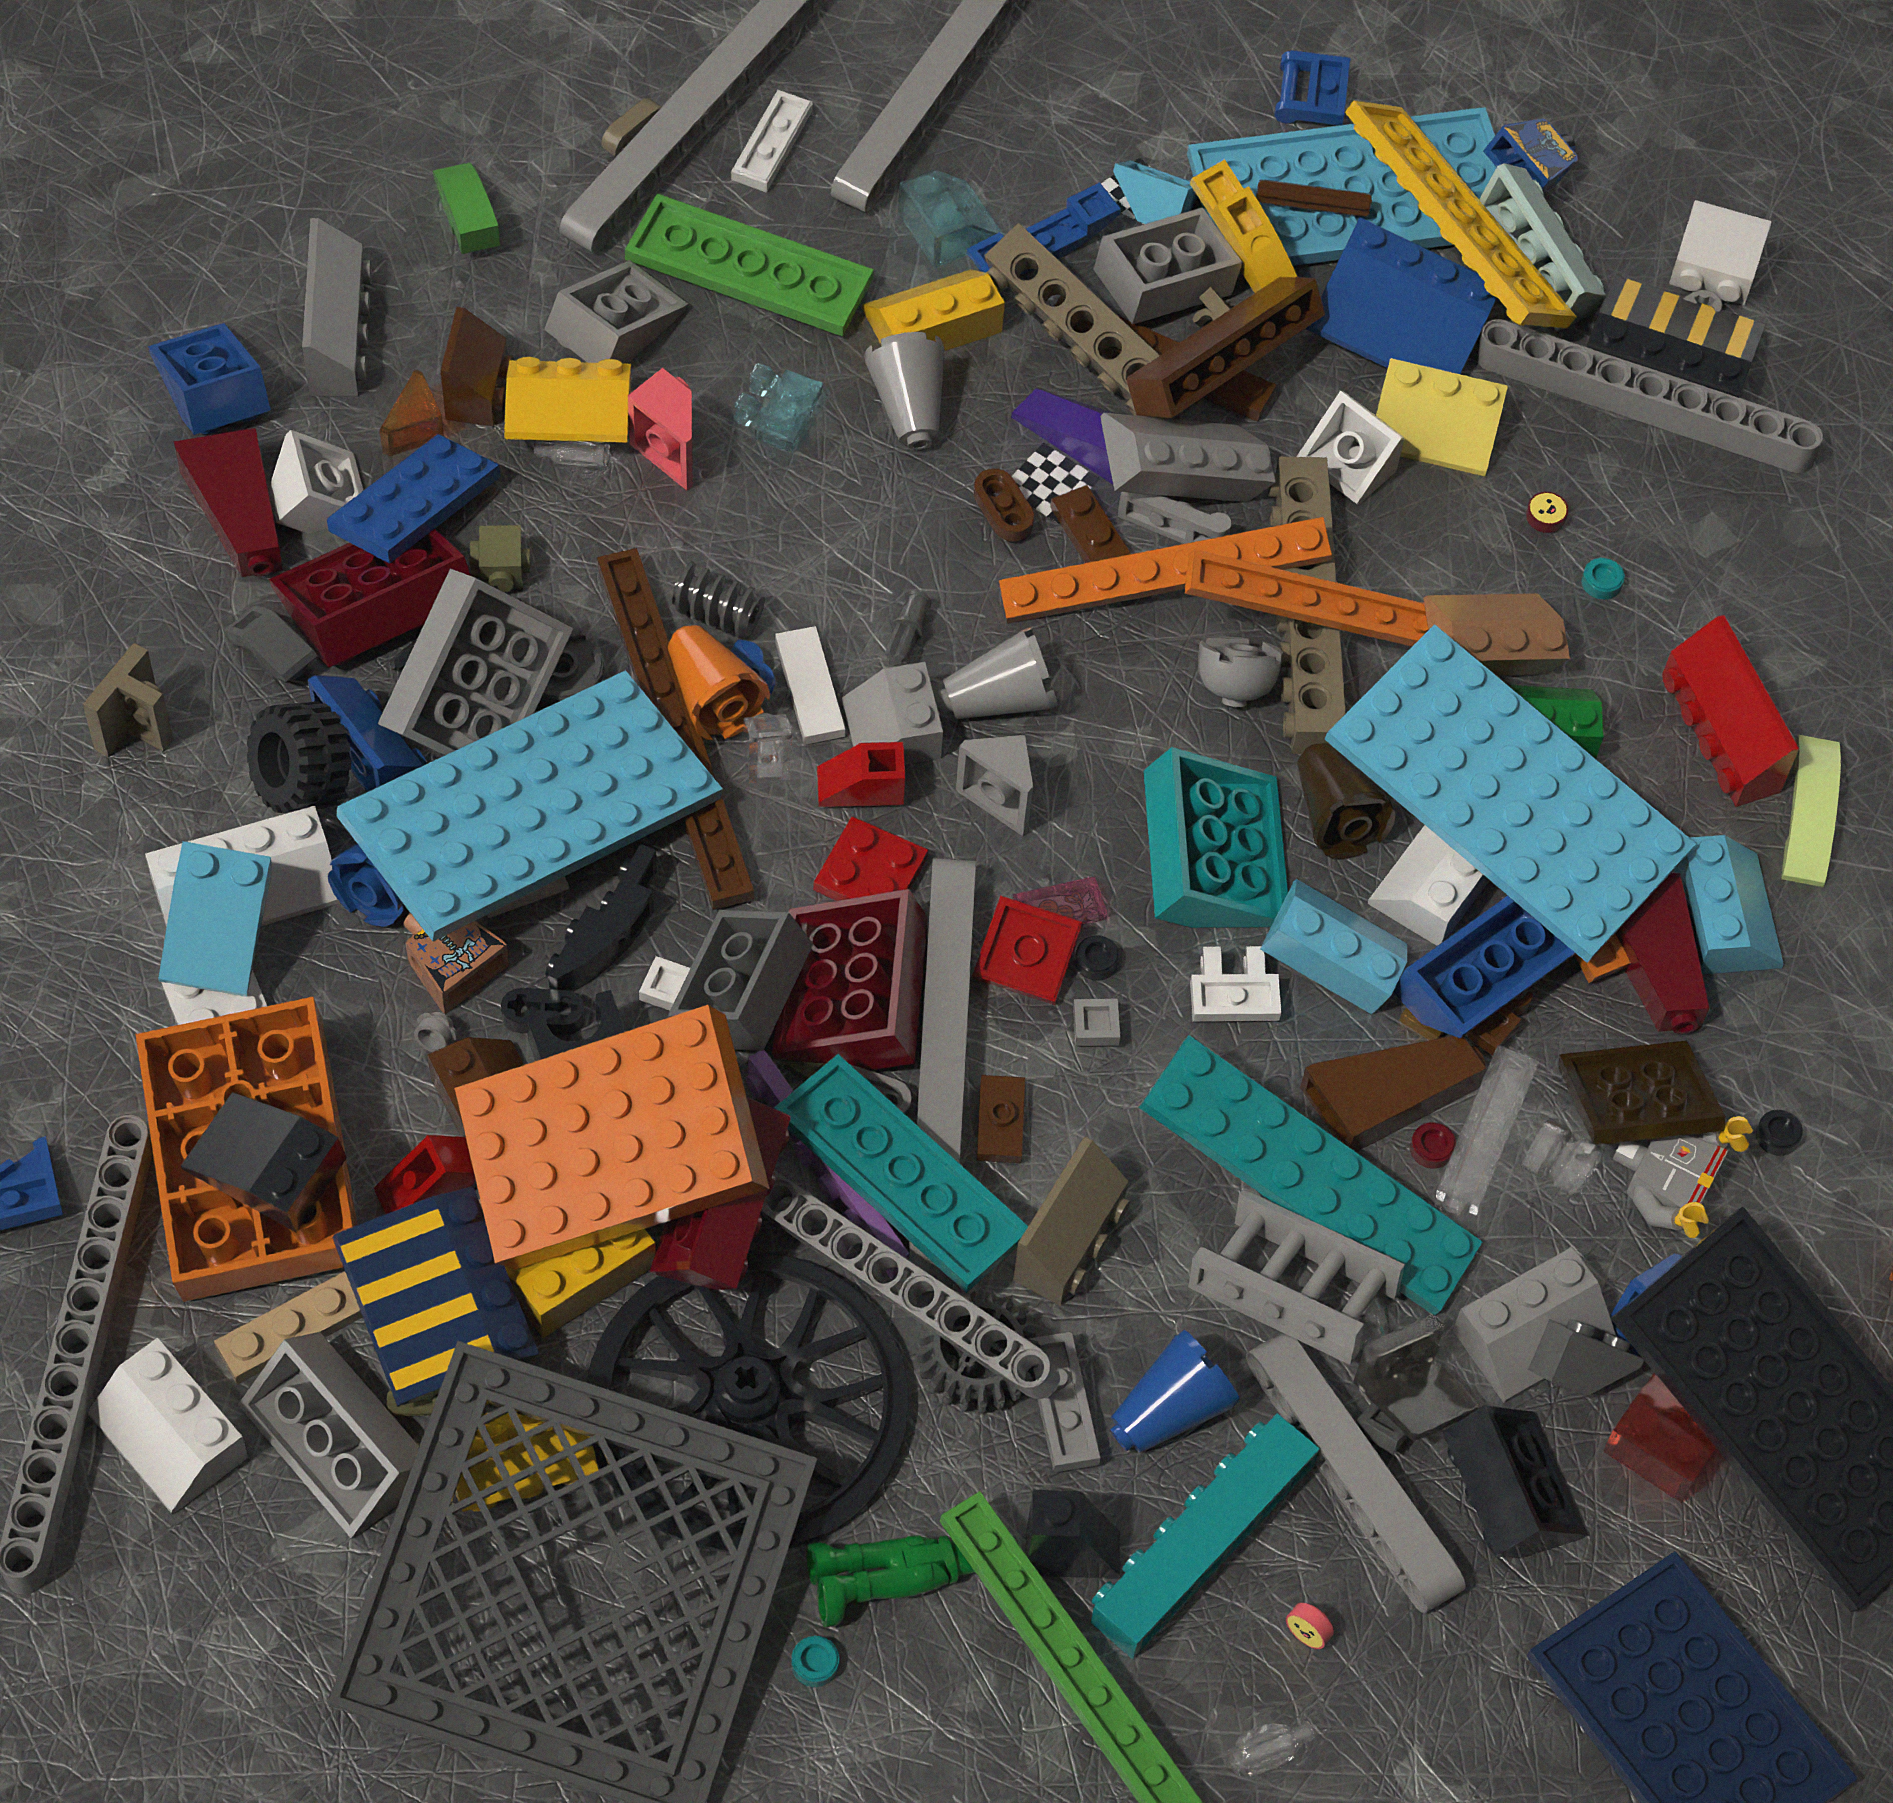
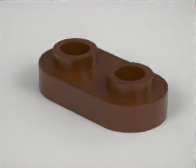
M992 468L982 471L975 479L974 499L991 527L1004 540L1020 541L1025 539L1032 532L1034 512L1012 476L1004 470ZM989 493H997L999 495L990 496Z

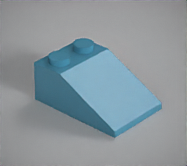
M182 842L170 903L158 978L159 982L247 997L272 875L271 857Z

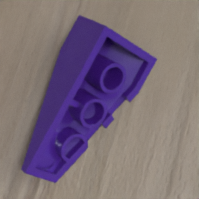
M1037 388L1012 412L1011 418L1113 484L1100 417L1103 413L1113 412Z

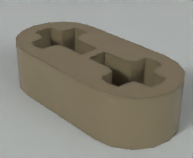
M645 98L638 102L607 128L602 137V148L616 158L662 107L650 98Z

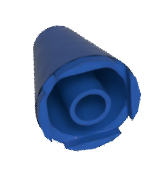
M358 844L338 854L331 861L332 870L328 873V882L336 898L350 913L357 909L367 915L364 922L381 927L393 924L401 916L406 906Z
M1186 1330L1174 1336L1111 1416L1115 1426L1110 1429V1432L1125 1451L1133 1447L1137 1452L1141 1453L1234 1408L1240 1402L1238 1393L1217 1364L1213 1365L1205 1355L1207 1351Z

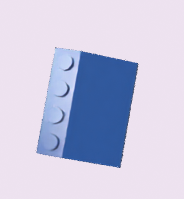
M1359 217L1321 296L1325 315L1306 327V329L1388 368L1390 358L1460 374L1497 297H1494L1485 289V281L1478 273Z

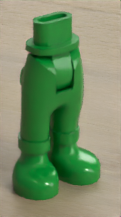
M913 1535L862 1544H846L844 1549L834 1548L822 1542L812 1543L806 1547L808 1575L813 1586L818 1585V1611L825 1628L840 1624L844 1618L847 1604L855 1599L859 1603L869 1601L870 1599H899L921 1595L940 1588L948 1582L949 1584L956 1583L958 1576L976 1572L954 1541H950L947 1535L939 1536V1543L936 1538ZM878 1568H884V1569H885V1570L872 1571V1572L862 1571V1570L878 1569ZM848 1571L849 1574L854 1573L851 1576L838 1575L839 1573Z

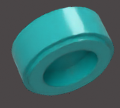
M1597 558L1586 565L1581 582L1584 590L1590 596L1606 600L1619 594L1625 575L1622 567L1617 562L1608 558Z
M810 1636L802 1639L792 1652V1672L796 1679L806 1686L821 1687L828 1684L835 1678L838 1672L839 1653L837 1648L830 1640L821 1636Z

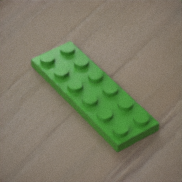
M656 194L625 248V260L627 261L630 260L641 266L842 337L873 281L874 269L660 194Z

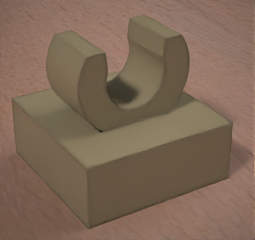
M1210 287L1199 297L1208 309L1199 310L1192 320L1201 328L1207 321L1215 320L1229 311L1231 307Z

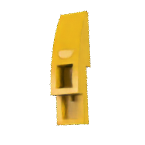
M1225 159L1191 179V187L1225 239L1241 259L1240 271L1254 293L1279 277H1297L1284 246L1259 201L1249 186L1243 188Z

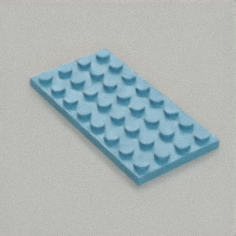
M1486 108L1411 116L1410 118L1477 198L1480 199L1497 168L1483 152L1495 136ZM1355 124L1188 145L1187 157L1193 177L1225 159L1243 188L1249 186L1255 197L1258 183L1262 179L1363 192L1372 195L1371 210L1366 217L1260 203L1293 266L1339 260L1359 217L1424 248L1454 245L1442 237L1440 234L1441 228L1433 218L1425 215L1419 209V202L1414 195L1399 185L1396 180L1397 175L1390 166L1384 164L1376 157V149L1368 140L1361 137L1354 130ZM1201 202L1202 207L1204 208V210L1206 211V213L1209 215V217L1212 219V217L1210 216V214L1208 213V211L1206 210V208L1204 207V205H1203L1202 202Z
M1435 624L1327 732L1325 740L1587 963L1696 845L1686 834Z
M625 670L337 807V818L432 941H435L721 799L723 788Z

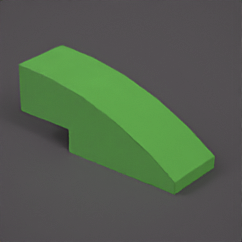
M471 162L433 170V177L452 234L456 235L461 253L465 254L500 246L499 226L480 177Z

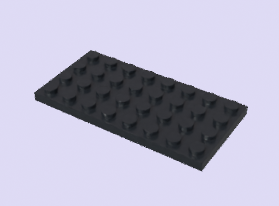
M1741 1207L1610 1319L1848 1610L1853 1612L1859 1610L1893 1578V1387L1748 1211Z

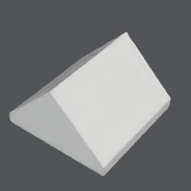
M1340 391L1297 457H1327L1329 483L1353 502L1360 504L1397 472L1404 437L1347 393Z

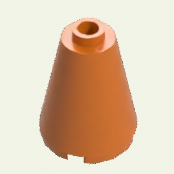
M699 625L683 626L675 631L668 644V651L696 732L706 740H713L710 735L722 734L724 739L747 730L764 713L761 705L765 697L768 701L770 700L771 694L764 679Z

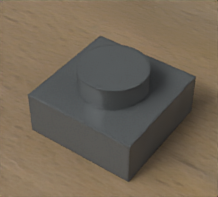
M1379 1394L1361 1414L1356 1424L1369 1441L1394 1454L1415 1430L1419 1416Z

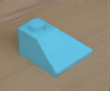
M1131 160L1115 164L1113 172L1138 222L1147 224L1192 210L1198 196L1191 187L1189 180Z

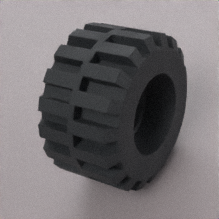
M317 701L272 705L266 707L265 710H261L250 727L251 734L247 740V763L249 764V775L254 783V789L257 795L262 797V802L277 813H290L311 806H315L316 809H324L336 805L337 800H341L345 794L344 787H348L350 780L349 770H351L350 743L347 741V732L344 725L340 724V717L335 711L331 712V708L327 704H320Z

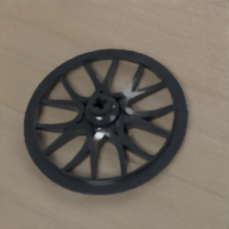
M748 1251L746 1257L748 1259V1268L745 1275H756L737 1330L708 1288L657 1276L625 1302L609 1322L596 1346L590 1362L586 1383L611 1390L615 1370L688 1385L696 1393L688 1404L670 1408L669 1410L806 1455L809 1454L790 1435L789 1424L806 1420L870 1444L872 1447L866 1459L850 1479L839 1475L819 1461H816L812 1476L839 1490L823 1502L799 1513L788 1548L815 1540L838 1528L857 1514L874 1497L894 1466L905 1437L908 1418V1383L905 1366L894 1337L876 1309L856 1289L840 1277L817 1265L786 1255ZM770 1276L788 1280L809 1288L810 1291L801 1314L787 1339L780 1348L761 1351L752 1341V1329L766 1277ZM693 1286L721 1334L725 1344L722 1356L702 1358L685 1346L671 1331L655 1308L671 1296ZM818 1294L839 1307L857 1326L845 1332L801 1346L814 1312ZM648 1316L658 1335L678 1362L623 1358L620 1355L632 1333L642 1320ZM862 1338H866L880 1371L879 1375L869 1379L830 1389H807L794 1379L796 1373L801 1369ZM752 1375L755 1376L756 1388L753 1389L748 1385L742 1389L739 1388V1376L745 1379L750 1378ZM880 1387L883 1388V1411L877 1433L831 1409V1407L859 1398ZM607 1443L616 1461L626 1457L622 1447ZM594 1444L595 1457L602 1469L609 1464L599 1444ZM644 1458L637 1460L633 1465L629 1464L620 1469L631 1491L647 1484L640 1476V1474L648 1469ZM652 1458L654 1463L658 1461V1459ZM614 1473L606 1475L605 1478L619 1497L623 1496L624 1493ZM699 1473L705 1489L716 1479ZM692 1482L674 1501L676 1506L700 1495L694 1483ZM734 1487L726 1490L730 1517L739 1513L738 1495ZM654 1489L635 1498L646 1521L669 1510L663 1496ZM687 1510L680 1513L691 1536L715 1525L711 1518H706ZM673 1517L654 1526V1528L674 1539L685 1540ZM740 1521L726 1528L736 1550H738L746 1523H741ZM719 1532L695 1543L700 1548L729 1553Z

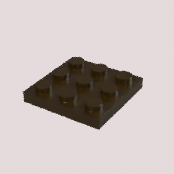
M1687 1040L1559 1054V1071L1593 1145H1614L1619 1142L1644 1139L1658 1140L1663 1137L1690 1134L1702 1135L1708 1132L1724 1131L1726 1116Z

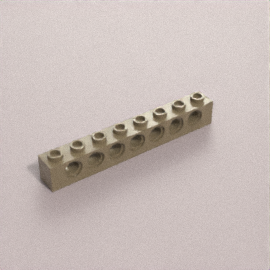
M1279 457L1276 473H1274L1275 483L1268 487L1269 497H1275L1276 506H1271L1270 527L1324 517L1332 554L1331 561L1285 569V571L1336 582L1327 457ZM1277 615V632L1284 633V642L1279 644V648L1283 651L1281 667H1286L1287 677H1282L1281 701L1288 702L1289 712H1285L1283 717L1284 738H1291L1292 754H1302L1307 747L1313 744L1328 743L1325 740L1327 732L1346 714L1340 630ZM1305 671H1311V672H1314L1315 674H1310V673H1307V672H1305ZM1307 706H1313V707H1316V708H1318V709H1311V708H1308Z

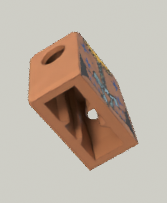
M411 913L404 921V926L413 934L406 942L408 961L444 1014L448 1013L509 966L507 944L476 921L435 941L430 939Z

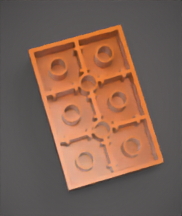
M314 997L135 1034L172 1283L183 1302L342 1268L343 1264L332 1237L338 1232L358 1225L347 1160L340 1167L297 1232L288 1229L181 1168L186 1157L232 1092L301 1116L339 1137L345 1152L323 1019Z
M705 1005L455 1088L494 1261L496 1264L516 1270L769 1189L726 1014L710 1005Z

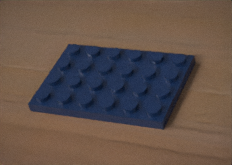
M1676 1551L1544 1639L1527 1653L1526 1657L1640 1803H1828L1851 1787L1858 1779Z

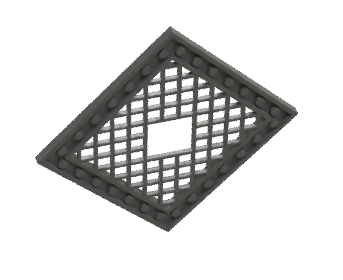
M457 1341L329 1696L328 1707L621 1803H706L817 1458ZM487 1404L499 1407L483 1416ZM508 1413L518 1436L495 1447L485 1424ZM517 1413L545 1423L526 1432ZM553 1428L564 1450L540 1461L530 1439ZM562 1428L590 1438L570 1446ZM477 1430H479L488 1451L467 1460ZM523 1443L533 1466L510 1476L499 1454ZM598 1443L609 1465L585 1476L575 1454ZM607 1443L634 1451V1453L616 1461ZM493 1458L503 1480L479 1492L468 1469ZM568 1458L579 1480L555 1491L544 1469ZM644 1458L654 1480L631 1491L620 1469ZM652 1458L680 1467L661 1476ZM688 1472L700 1495L676 1506L665 1483ZM538 1473L548 1495L524 1506L514 1484ZM614 1473L624 1495L600 1506L590 1483ZM698 1473L726 1482L706 1491ZM461 1475H463L472 1496L451 1505ZM583 1487L594 1510L570 1521L559 1499ZM658 1487L669 1510L646 1521L635 1498ZM734 1487L745 1510L722 1521L710 1498ZM743 1487L756 1491L752 1505ZM507 1488L518 1510L494 1522L483 1499ZM628 1502L639 1525L615 1536L605 1513ZM704 1502L715 1525L691 1536L680 1513ZM477 1503L487 1526L463 1537L452 1514ZM553 1503L563 1525L539 1536L529 1514ZM598 1517L639 1600L554 1643L513 1559ZM673 1517L685 1540L661 1551L650 1528ZM748 1517L738 1550H736L726 1528ZM522 1518L533 1540L509 1552L498 1529ZM447 1519L456 1541L435 1551L445 1520ZM643 1532L654 1555L631 1566L620 1543ZM719 1532L730 1555L707 1566L695 1543ZM492 1533L502 1556L478 1567L467 1544ZM689 1547L700 1570L676 1581L665 1558ZM461 1548L471 1571L447 1582L437 1559ZM658 1562L669 1585L646 1596L635 1573ZM733 1562L723 1595H721L711 1573ZM506 1563L517 1586L493 1597L482 1574ZM429 1565H431L440 1586L419 1596ZM704 1577L715 1600L691 1611L680 1588ZM475 1578L486 1601L462 1613L451 1590ZM673 1592L684 1616L661 1627L650 1604ZM521 1593L532 1616L508 1628L497 1605ZM445 1594L455 1617L431 1628L420 1605ZM643 1608L654 1631L630 1642L619 1619ZM718 1608L708 1641H706L696 1618ZM491 1609L501 1632L477 1643L466 1620ZM414 1610L424 1632L402 1643ZM536 1623L547 1647L523 1658L512 1635ZM613 1623L624 1646L600 1658L589 1634ZM689 1623L700 1646L676 1657L665 1634ZM459 1624L470 1647L446 1659L435 1636ZM582 1638L593 1662L569 1674L558 1650ZM658 1638L669 1662L646 1673L635 1649ZM505 1639L516 1662L492 1674L481 1651ZM429 1640L439 1663L414 1674L404 1651ZM628 1653L639 1677L615 1689L604 1665ZM703 1653L693 1687H691L681 1664ZM551 1654L562 1678L538 1689L527 1666ZM475 1655L485 1678L461 1690L450 1666ZM397 1656L407 1677L392 1673ZM597 1669L608 1693L584 1704L573 1681ZM674 1669L685 1692L661 1704L650 1680ZM443 1670L453 1692L420 1681ZM521 1670L531 1693L507 1705L496 1681ZM643 1684L654 1708L630 1719L619 1696ZM489 1685L499 1707L466 1696ZM566 1685L577 1708L553 1720L542 1696ZM688 1699L676 1734L665 1711ZM535 1700L546 1723L512 1711ZM612 1700L623 1724L599 1735L588 1711ZM581 1715L592 1738L560 1728L559 1726ZM658 1715L669 1739L645 1750L634 1727ZM628 1731L638 1753L606 1743L605 1741ZM673 1746L668 1763L651 1758L655 1754Z

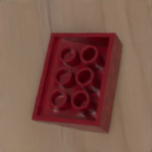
M433 529L390 564L349 542L270 578L269 581L310 647L328 667L348 663L355 655L372 647L384 646L392 638L402 633L423 628L449 570L453 569L466 575H471L464 555L438 531Z
M905 889L789 909V913L812 941L813 946L775 1025L772 1055L775 1059L826 1064L839 1054L850 1065L865 1069H880L915 1063L928 917L911 891Z

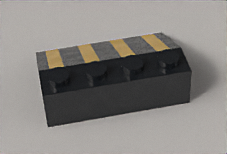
M1617 275L1615 276L1595 322L1587 348L1738 398L1740 397L1766 324L1724 310L1717 312L1709 305L1700 302L1695 304L1683 299L1685 297Z

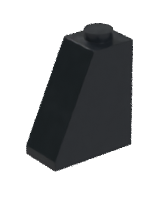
M1033 1490L1026 1528V1556L1040 1576L1119 1579L1120 1531L1081 1491Z

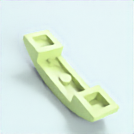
M1798 735L1796 744L1799 750L1793 766L1795 783L1790 829L1785 843L1781 879L1824 887L1838 807L1841 770L1840 742Z

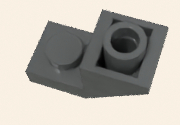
M258 605L251 607L224 629V632L233 644L251 650L268 676L285 682L301 676L307 670V664L317 657L315 651L273 610Z

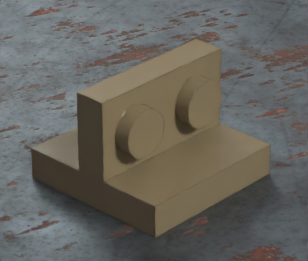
M133 643L83 703L94 750L107 757L112 754L128 733L163 752L173 741L164 695L156 686L148 650Z

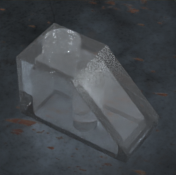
M763 713L754 717L743 718V741L749 783L791 780L792 731L786 714L772 715Z

